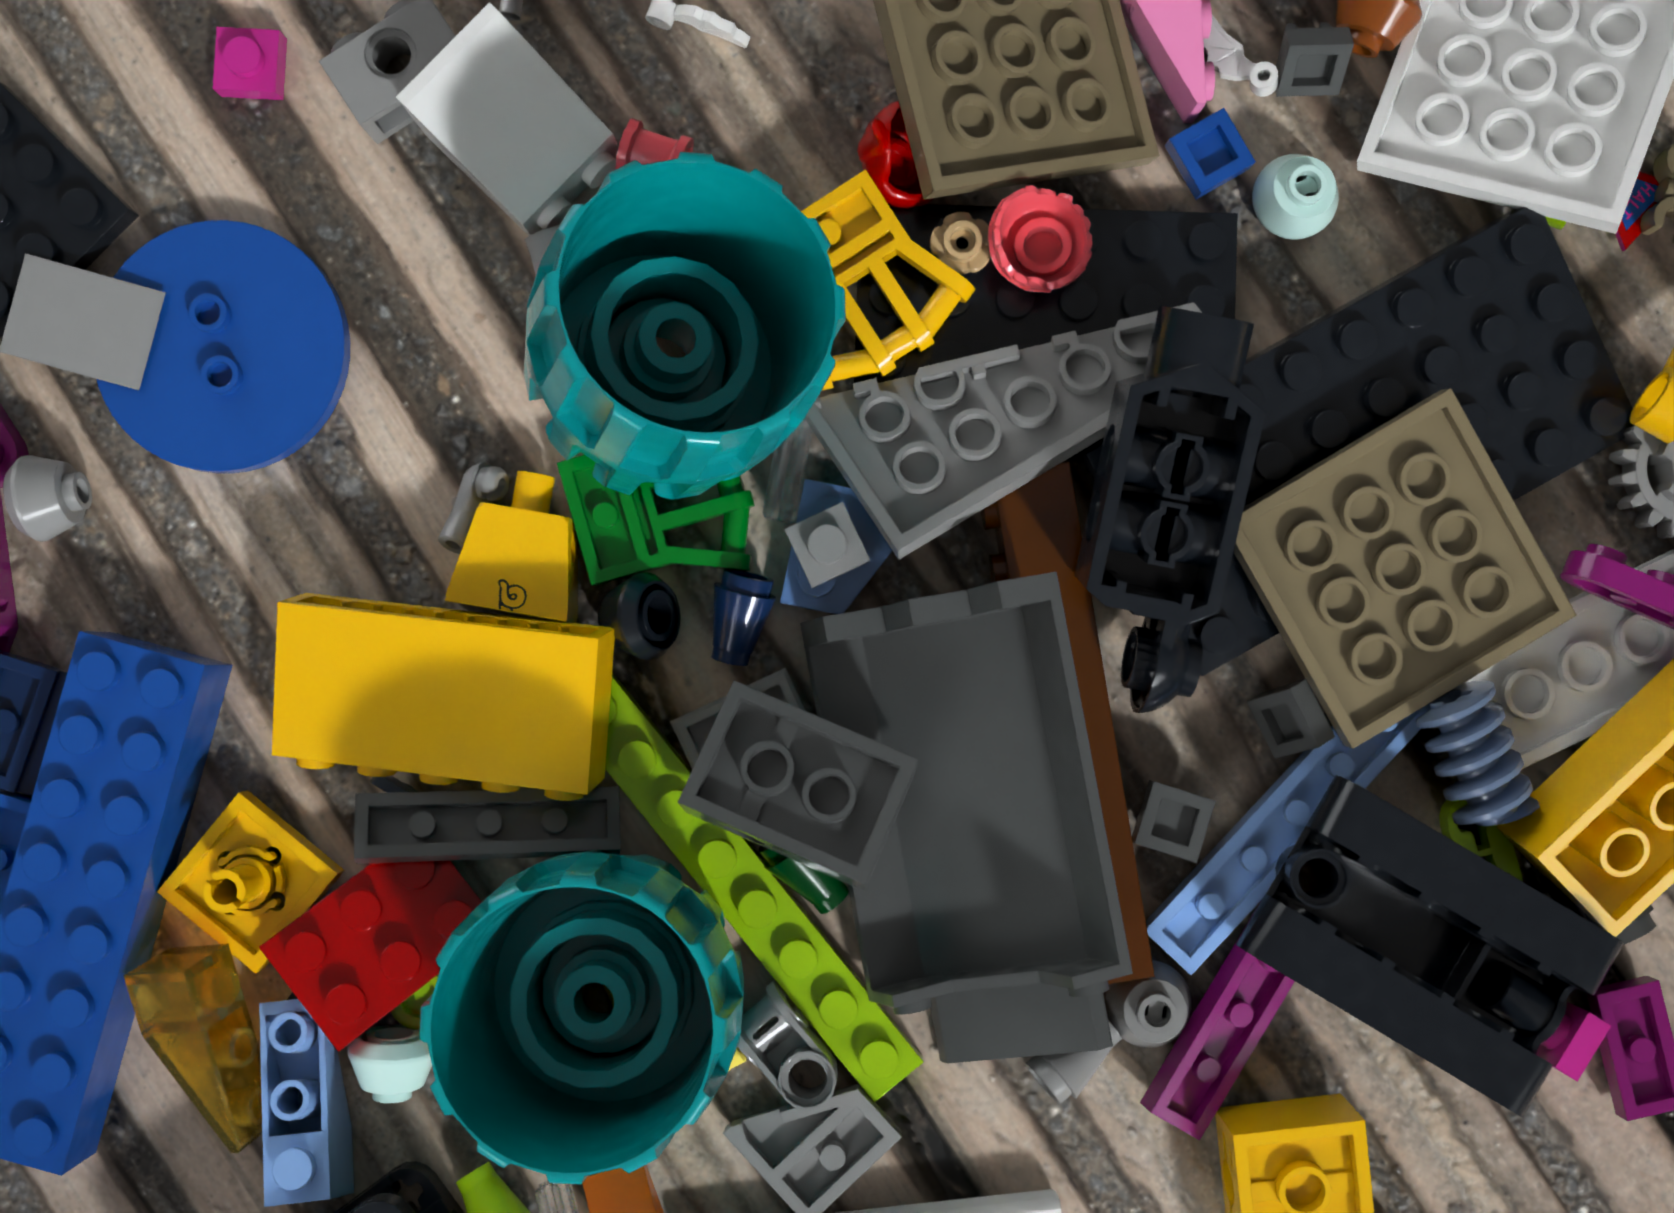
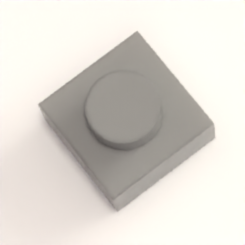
M843 502L784 529L812 589L870 562V558Z

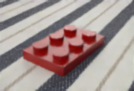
M450 860L370 863L259 946V948L339 1052L439 975L441 968L436 962L437 955L452 931L482 901Z

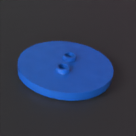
M229 220L195 222L174 228L150 240L127 259L113 276L115 279L166 293L140 390L96 379L104 402L121 428L147 451L173 464L201 472L216 474L248 472L272 465L295 453L307 444L330 418L339 402L348 376L350 364L349 325L342 302L330 279L306 253L290 241L272 231L244 222Z

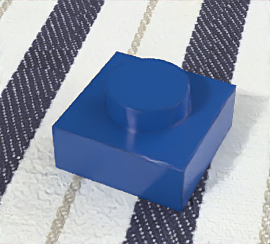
M1225 108L1169 138L1165 144L1167 152L1195 200L1248 171L1256 162Z

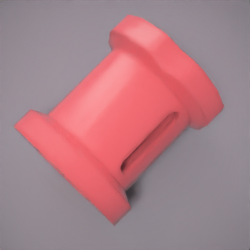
M632 118L624 129L619 143L615 170L634 160L642 165L677 159L680 152H693L694 140L686 135H682L677 140L644 129L642 121Z

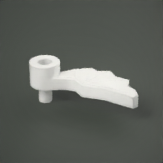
M652 0L645 16L649 23L661 29L670 30L674 21H680L743 48H747L750 36L738 29L735 23L721 18L713 11H707L695 5H676L673 0Z
M1212 15L1209 38L1203 39L1204 52L1208 55L1207 62H1213L1214 69L1219 71L1220 78L1233 81L1250 80V89L1255 95L1260 97L1271 95L1278 86V70L1276 66L1267 61L1253 63L1244 56L1243 45L1228 35Z

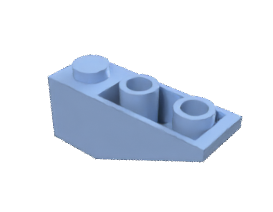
M298 999L259 1003L264 1207L329 1200L354 1193L352 1124L338 1051Z

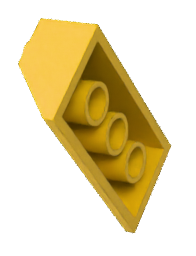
M1674 658L1530 794V797L1538 800L1539 809L1524 818L1506 824H1499L1496 827L1539 872L1603 930L1615 937L1674 883Z

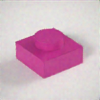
M217 27L213 90L221 97L284 100L287 38L280 30Z
M1567 1002L1566 1012L1559 1027L1550 1038L1540 1044L1537 1056L1552 1064L1554 1069L1578 1082L1611 1025L1592 1013Z

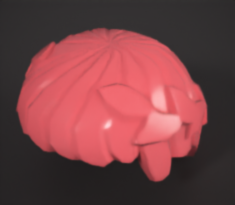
M1030 185L1013 192L1000 201L989 223V253L995 268L1009 282L1025 291L1050 293L1052 290L1074 282L1085 271L1093 254L1091 251L1093 245L1092 234L1089 232L1091 222L1084 215L1082 207L1072 203L1073 196L1066 193L1056 195V192L1051 189H1037L1035 186Z

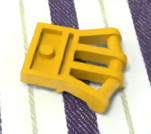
M866 169L801 211L807 218H815L831 244L827 253L836 283L845 289L846 320L865 348L832 356L835 360V367L822 391L834 388L833 382L879 372L882 376H885L897 368L894 363L896 360L916 347L920 352L924 351L935 343L933 337L958 302L966 303L976 290L966 278L910 239ZM896 255L939 285L919 314L885 263ZM868 273L871 274L903 324L902 327L882 340L879 339L847 289L848 286Z

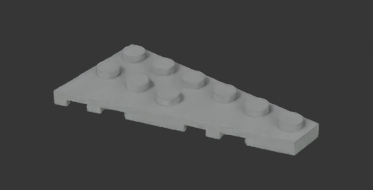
M1194 302L1172 307L1201 312ZM1158 311L1117 321L1115 327L1077 336L1076 331L1054 335L1049 343L1020 350L1016 344L919 367L915 375L878 383L877 379L873 378L853 383L852 390L822 397L818 396L805 416V420L899 560L1102 439L1106 431L1116 382L1145 372Z

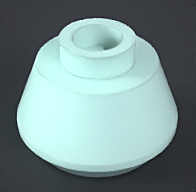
M1303 154L1283 155L1268 163L1256 178L1252 192L1253 208L1261 224L1274 235L1290 240L1309 238L1322 231L1333 219L1339 201L1338 186L1330 168L1321 160Z
M402 1024L376 1026L369 1028L348 1046V1057L359 1086L362 1090L372 1093L374 1101L380 1103L404 1102L412 1097V1091L424 1086L432 1063L428 1044L419 1039L420 1030L410 1029Z

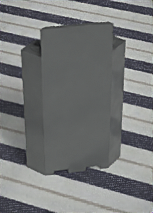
M1057 572L1002 580L967 590L907 599L882 607L823 616L800 623L817 716L918 759L915 776L866 890L863 891L848 884L869 1001L893 1007L894 1014L898 1015L912 1014L931 1009L939 1058L944 1063L1098 1051L1112 1047L1113 1043L1103 993L1109 990L1108 980L1133 974Z

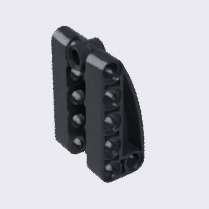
M1335 775L1295 845L1286 848L1279 856L1275 867L1276 877L1236 943L1238 947L1521 1117H1524L1553 1067L1552 1064L1537 1056V1050L1540 1044L1550 1038L1559 1027L1566 1012L1569 994L1573 990L1578 989L1594 996L1624 945L1621 940L1370 791L1338 775ZM1319 858L1325 867L1324 881L1319 888L1311 892H1304L1299 884L1298 875L1300 869L1307 861Z

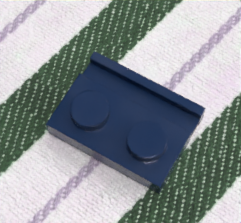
M0 650V789L32 796L67 672H64L63 669Z

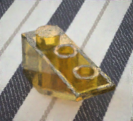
M229 944L168 948L123 975L142 1037L230 1153H239L262 1135L260 1048Z

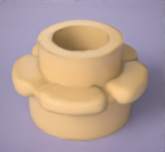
M967 212L949 214L944 218L943 225L935 227L932 231L930 250L939 260L960 275L970 272L976 273L983 269L991 258L988 243L989 225L982 219H972V216ZM959 238H964L968 241V247L959 249L956 246V241Z

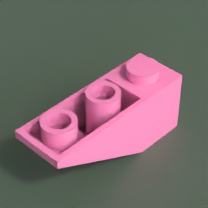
M1120 0L1126 27L1183 123H1193L1207 101L1212 100L1215 89L1214 64L1212 61H1204L1203 39L1209 38L1212 25L1210 0Z

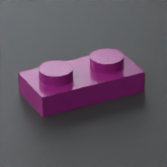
M1642 976L1600 986L1594 996L1586 993L1591 1013L1611 1025L1599 1048L1615 1114L1626 1121L1674 1111V1039L1659 980L1650 976Z

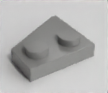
M859 1084L834 1090V1094L829 1101L817 1109L801 1110L787 1104L733 1120L725 1127L723 1132L728 1140L795 1213H823L902 1138L901 1129L876 1102L872 1101Z

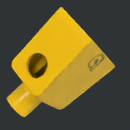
M517 471L511 507L480 502L447 588L445 601L576 623L578 616V537L573 519L549 514L555 477L527 471Z

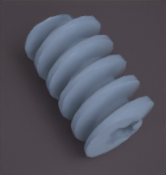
M1487 680L1471 681L1459 685L1431 702V709L1416 719L1418 728H1439L1440 730L1438 735L1425 743V748L1427 752H1448L1450 756L1435 765L1434 771L1436 776L1458 777V781L1443 790L1445 800L1467 801L1468 804L1452 813L1454 823L1459 825L1476 824L1478 826L1506 824L1524 818L1540 808L1538 800L1530 797L1533 791L1530 778L1520 773L1524 766L1521 754L1510 749L1515 741L1510 728L1500 725L1506 717L1501 704L1490 701L1496 694L1494 683Z

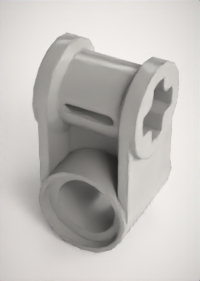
M772 981L766 986L767 995L742 1016L741 1036L737 1047L749 1061L764 1073L783 1096L784 1100L791 1106L801 1110L817 1109L825 1105L834 1094L838 1076L837 1057L776 981ZM775 1016L777 1017V1018H776L775 1020H773L768 1026H766L762 1031H760V1032L758 1031V1030H759L763 1025H765L770 1019H772V1018L775 1017ZM801 1060L816 1061L826 1072V1079L817 1087L807 1088L795 1081L791 1068Z

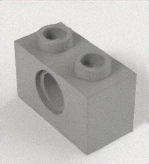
M401 0L386 12L382 21L365 32L351 33L337 41L332 47L331 53L319 60V63L360 126L379 144L414 121L396 96L455 37V34L433 0ZM403 54L411 55L410 62L403 71L397 74H386L387 66L394 57Z

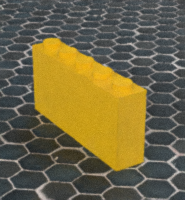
M303 593L277 602L272 756L296 758V765L306 769H327L334 767L336 764L357 766L359 774L370 777H387L395 775L397 771L419 774L421 782L433 785H448L458 782L459 779L480 781L482 782V789L490 792L509 793L518 791L521 787L544 789V796L554 800L572 801L581 799L583 795H588L605 779L615 641L614 628L314 593Z

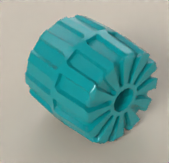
M680 152L677 159L642 165L634 160L608 173L597 194L585 205L573 204L557 228L540 261L527 301L524 379L529 401L544 399L553 416L545 427L551 444L566 461L580 452L595 462L592 472L593 477L604 487L630 496L641 483L649 482L653 483L656 495L663 498L680 499L700 495L720 481L739 477L780 447L804 420L835 367V360L830 355L833 340L846 320L845 289L837 285L827 253L831 246L829 240L815 218H807L782 193V184L758 169L747 172L717 162L712 154ZM656 337L672 341L682 348L686 356L675 358L666 355L657 345Z
M600 849L563 854L537 863L508 878L452 931L436 957V962L441 969L433 994L421 1005L419 1039L428 1044L435 1081L430 1086V1089L444 1115H453L478 1142V1153L502 1168L511 1163L545 1174L549 1183L582 1184L588 1175L618 1168L631 1173L658 1159L677 1131L685 1124L693 1125L698 1121L727 1076L740 1041L744 1000V974L740 951H734L724 930L725 919L723 911L707 890L701 893L696 892L681 881L682 875L671 863L648 854L639 856L607 854L600 851ZM595 982L605 985L614 997L613 1010L607 1013L591 1011L585 1005L582 998L584 985Z

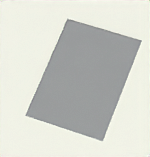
M25 253L1 341L0 352L140 390L166 293Z

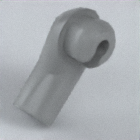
M481 462L465 471L453 509L438 537L439 543L444 548L457 554L461 553L475 511L480 502L492 504L493 501L502 499L508 492L509 478L505 470L501 467L491 466L487 462Z

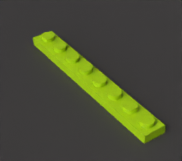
M612 672L605 770L701 889L708 891L722 909L726 920L875 1103L924 1063L923 1056L882 1005L869 1001L866 985L782 881L764 868L765 860L752 844L745 838L686 813L678 804V800L692 770Z

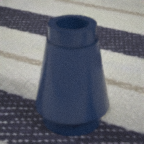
M724 569L722 581L714 583L713 651L711 658L730 665L748 666L750 655L754 651L776 600V596L771 594L773 579L753 572Z

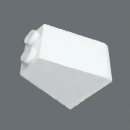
M490 2L396 96L425 135L529 236L538 231L560 225L572 206L571 203L587 186L593 189L601 185L605 176L614 171L616 166L615 158L619 146L613 133Z

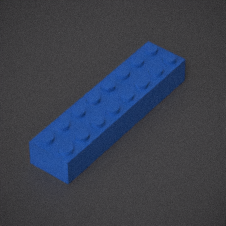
M79 631L0 908V1159L62 1176L97 1151L167 902L157 891L177 866L232 670V664L114 632Z

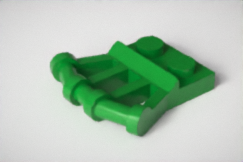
M586 455L574 457L568 461L557 462L592 586L663 568L671 564L750 571L752 555L746 554L750 508L754 507L755 504L751 490L744 491L740 476L720 481L716 484L719 498L659 514L653 494V483H641L629 496L604 487L599 483L592 473L595 462ZM724 516L720 551L668 546L665 536L666 531Z

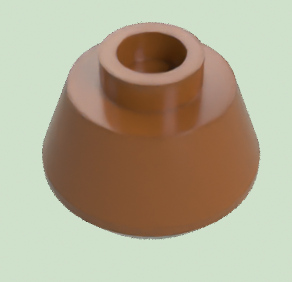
M1337 0L1335 27L1350 28L1354 42L1352 53L1362 57L1376 58L1380 51H1392L1420 22L1422 10L1419 0Z

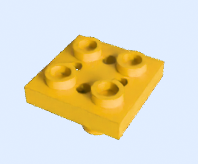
M246 790L238 792L159 888L157 893L256 974L263 970L270 962L259 946L316 905L345 870L250 791ZM270 847H276L281 852V860L278 864L270 862L277 858L275 852L268 851ZM226 851L230 852L227 856L223 857ZM274 892H280L285 897L286 901L282 909L276 908L281 903L280 898L271 900Z

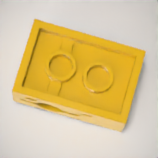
M1341 1093L1226 1106L1218 1109L1215 1118L1225 1213H1374L1365 1119Z

